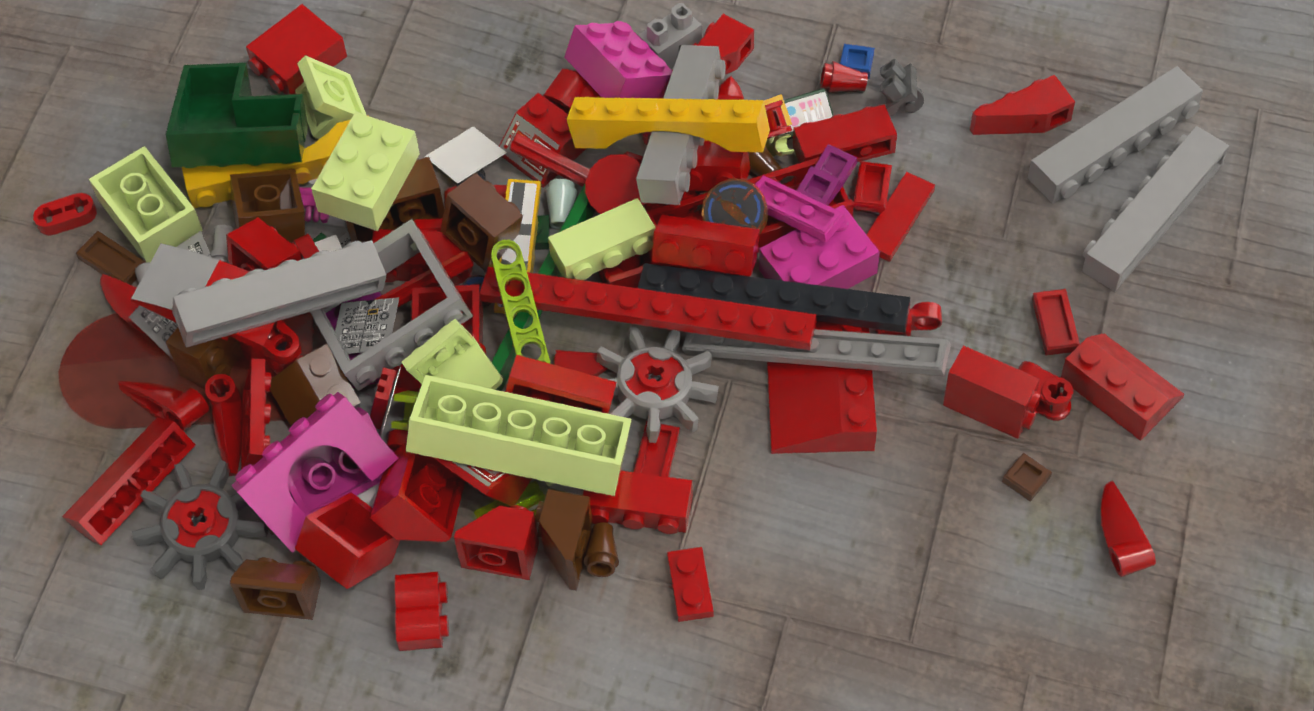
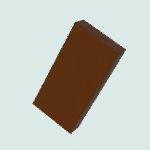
M99 231L76 252L79 260L97 272L130 285L137 280L135 269L139 265L146 263V261Z

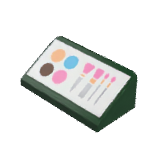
M824 88L784 100L792 125H789L792 131L781 135L790 134L791 137L787 138V140L792 139L793 127L834 116L828 94Z

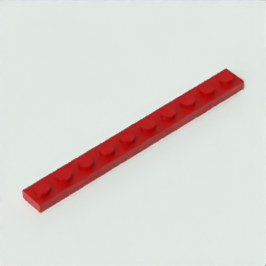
M488 266L480 290L481 301L502 304L494 269ZM527 272L537 310L804 350L811 349L817 323L816 314ZM511 280L505 286L506 293L513 297L521 295L525 289L523 283L518 280Z

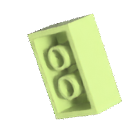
M355 112L312 187L318 212L378 231L420 155L415 131Z
M145 146L89 179L100 204L146 263L152 261L161 243L177 247L199 231H203L195 208Z

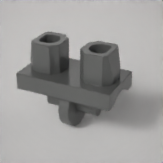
M892 59L880 68V75L885 79L880 85V91L886 97V109L891 116L895 115L898 108L908 113L918 111L923 106L924 94L917 87V69L911 63L903 68L896 59Z

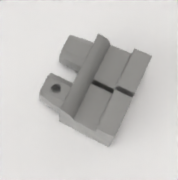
M678 3L672 7L671 14L663 19H654L648 23L647 29L638 35L658 57L666 62L670 69L675 65L681 45H693L694 43H699L703 38L702 25L693 17L692 11L683 3Z

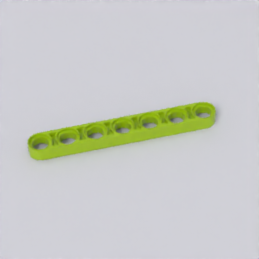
M501 240L493 246L491 252L492 265L515 355L522 356L521 351L525 345L535 344L541 350V355L537 360L551 364L522 251L516 242ZM501 249H512L516 253V260L509 265L501 264L497 259V254ZM511 280L521 281L525 287L524 292L517 297L510 296L505 291L506 284ZM519 312H527L532 316L533 322L530 327L521 329L515 326L513 322L514 316Z

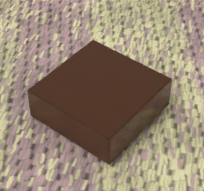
M1023 453L1003 476L1002 482L1031 502L1051 478L1052 472Z

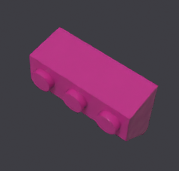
M360 407L355 408L378 434L369 414ZM321 445L312 447L297 457L289 472L288 487L294 502L308 516L350 492L357 496L381 482L383 473L372 482L359 470L343 450L334 446Z

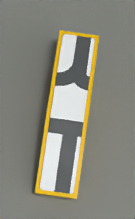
M508 179L505 199L508 202L514 203L523 215L520 231L514 242L519 245L522 251L527 272L533 273L541 181ZM508 248L499 259V262L504 265L513 263L517 257L516 253ZM495 303L494 312L505 314L503 304Z

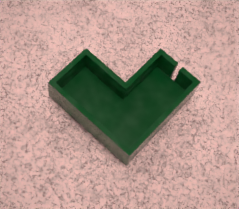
M247 63L184 65L165 134L172 167H226L242 164L257 166L267 163L292 164L294 162H302L304 142L306 141L308 129L303 94L252 96Z

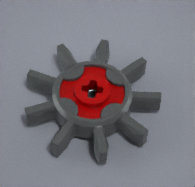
M221 460L216 465L209 484L192 485L189 472L182 463L174 466L175 477L181 486L180 491L175 493L169 500L146 490H143L140 495L145 505L152 510L161 512L160 524L132 531V536L137 546L164 540L167 543L168 549L156 560L151 568L159 579L166 576L174 565L182 559L192 563L191 576L197 590H203L207 580V562L223 557L228 561L231 568L237 570L244 562L241 555L232 548L240 535L267 537L268 529L264 522L240 519L238 511L248 504L238 493L229 496L223 490L229 478L230 469L227 463Z

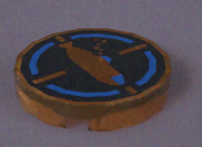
M732 178L722 181L710 189L703 201L702 217L703 221L760 229L761 234L767 224L768 205L765 196L755 184L745 179Z

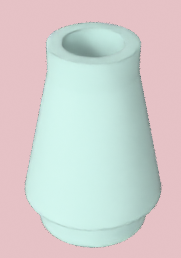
M568 179L551 180L549 187L545 189L550 226L555 229L562 228L577 196L574 182Z

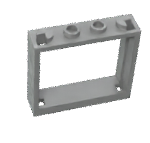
M412 219L374 243L385 273L387 274L420 252L446 294V299L352 360H350L325 314L341 303L310 311L344 375L358 391L381 377L383 367L393 369L401 365L405 358L438 333L443 326L448 325L454 319L462 324L473 317L427 239Z

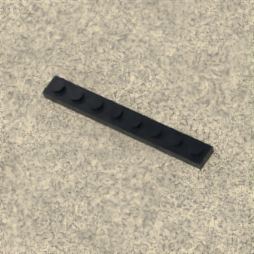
M644 263L638 285L639 289L816 314L818 322L902 333L906 331L911 297L649 263Z

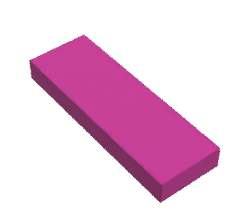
M764 175L753 186L762 196L765 214L823 242H827L845 222L844 213ZM751 189V190L747 193V195L744 197V199L746 200V198H747L754 190Z

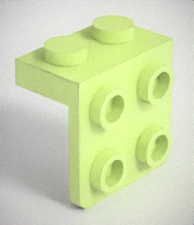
M456 319L443 326L438 333L422 346L416 348L402 361L406 370L421 384L425 375L494 390L503 382L502 376L478 342Z

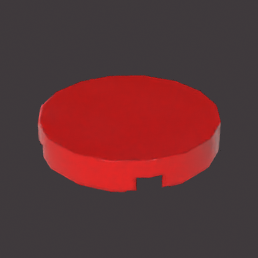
M610 154L599 159L590 168L585 180V193L591 207L599 214H602L637 198L641 202L636 181L641 164L635 158L624 154Z

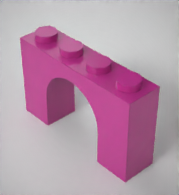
M339 392L335 395L328 394L323 397L315 406L317 410L307 419L302 417L289 428L290 434L281 442L275 441L262 452L263 458L254 466L249 464L241 469L235 476L236 482L231 485L292 553L296 550L295 546L307 516L294 502L288 487V476L291 466L300 454L312 447L321 445L337 447L343 450L359 470L372 482L399 459L347 398Z

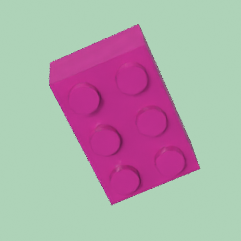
M622 21L575 25L564 56L602 98L663 99L672 74V70L666 65V62L654 53L649 45L632 30L629 24Z
M841 205L836 210L844 213L845 222L827 242H823L796 229L759 249V271L766 279L849 289L877 274L880 252L844 205Z

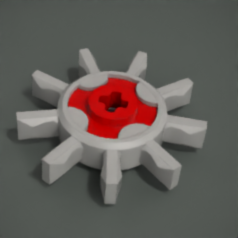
M637 326L630 327L629 345L633 352L629 353L625 358L602 346L597 350V362L617 373V378L608 380L617 382L613 396L617 395L621 403L610 414L625 418L634 414L648 419L646 432L649 443L657 442L660 433L659 419H665L673 415L691 433L695 432L698 428L699 418L686 405L689 398L716 403L719 386L692 381V375L711 367L712 354L708 350L684 360L676 353L680 339V331L671 330L663 347H646L641 332Z

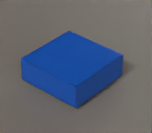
M844 44L840 64L868 73V79H870L875 48Z

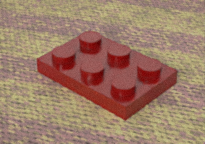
M251 358L242 387L241 469L249 464L254 466L263 458L262 452L270 445V436L265 435L266 424L270 422L271 405L266 404V393L270 392L271 372H265V359Z

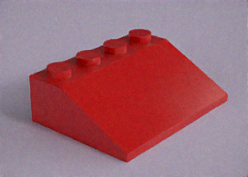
M818 321L815 327L817 330L870 333L869 328ZM767 362L771 454L875 451L877 427L872 370Z

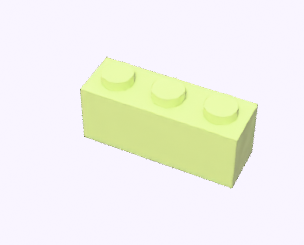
M637 198L549 236L550 256L564 278L586 280L600 270L613 268L625 259L650 251L653 248L654 230L656 227Z

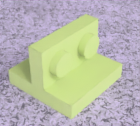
M304 56L297 63L304 82L295 92L296 94H303L307 123L313 137L317 139L322 138L337 123L351 120L355 112L366 115L350 74L308 56Z

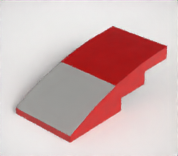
M161 243L135 290L131 302L176 323L172 312L173 296L178 295L179 292L187 288L200 289L211 286L215 281L223 278L232 280L243 277L250 271L193 251ZM275 322L221 338L228 341L231 336L261 351Z

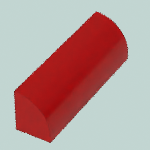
M157 417L62 517L83 536L98 545H102L143 502L140 496L143 490L152 492L175 468L174 465L178 464L196 444L175 421Z

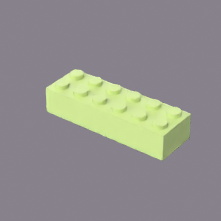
M425 375L409 419L406 452L615 496L632 419Z

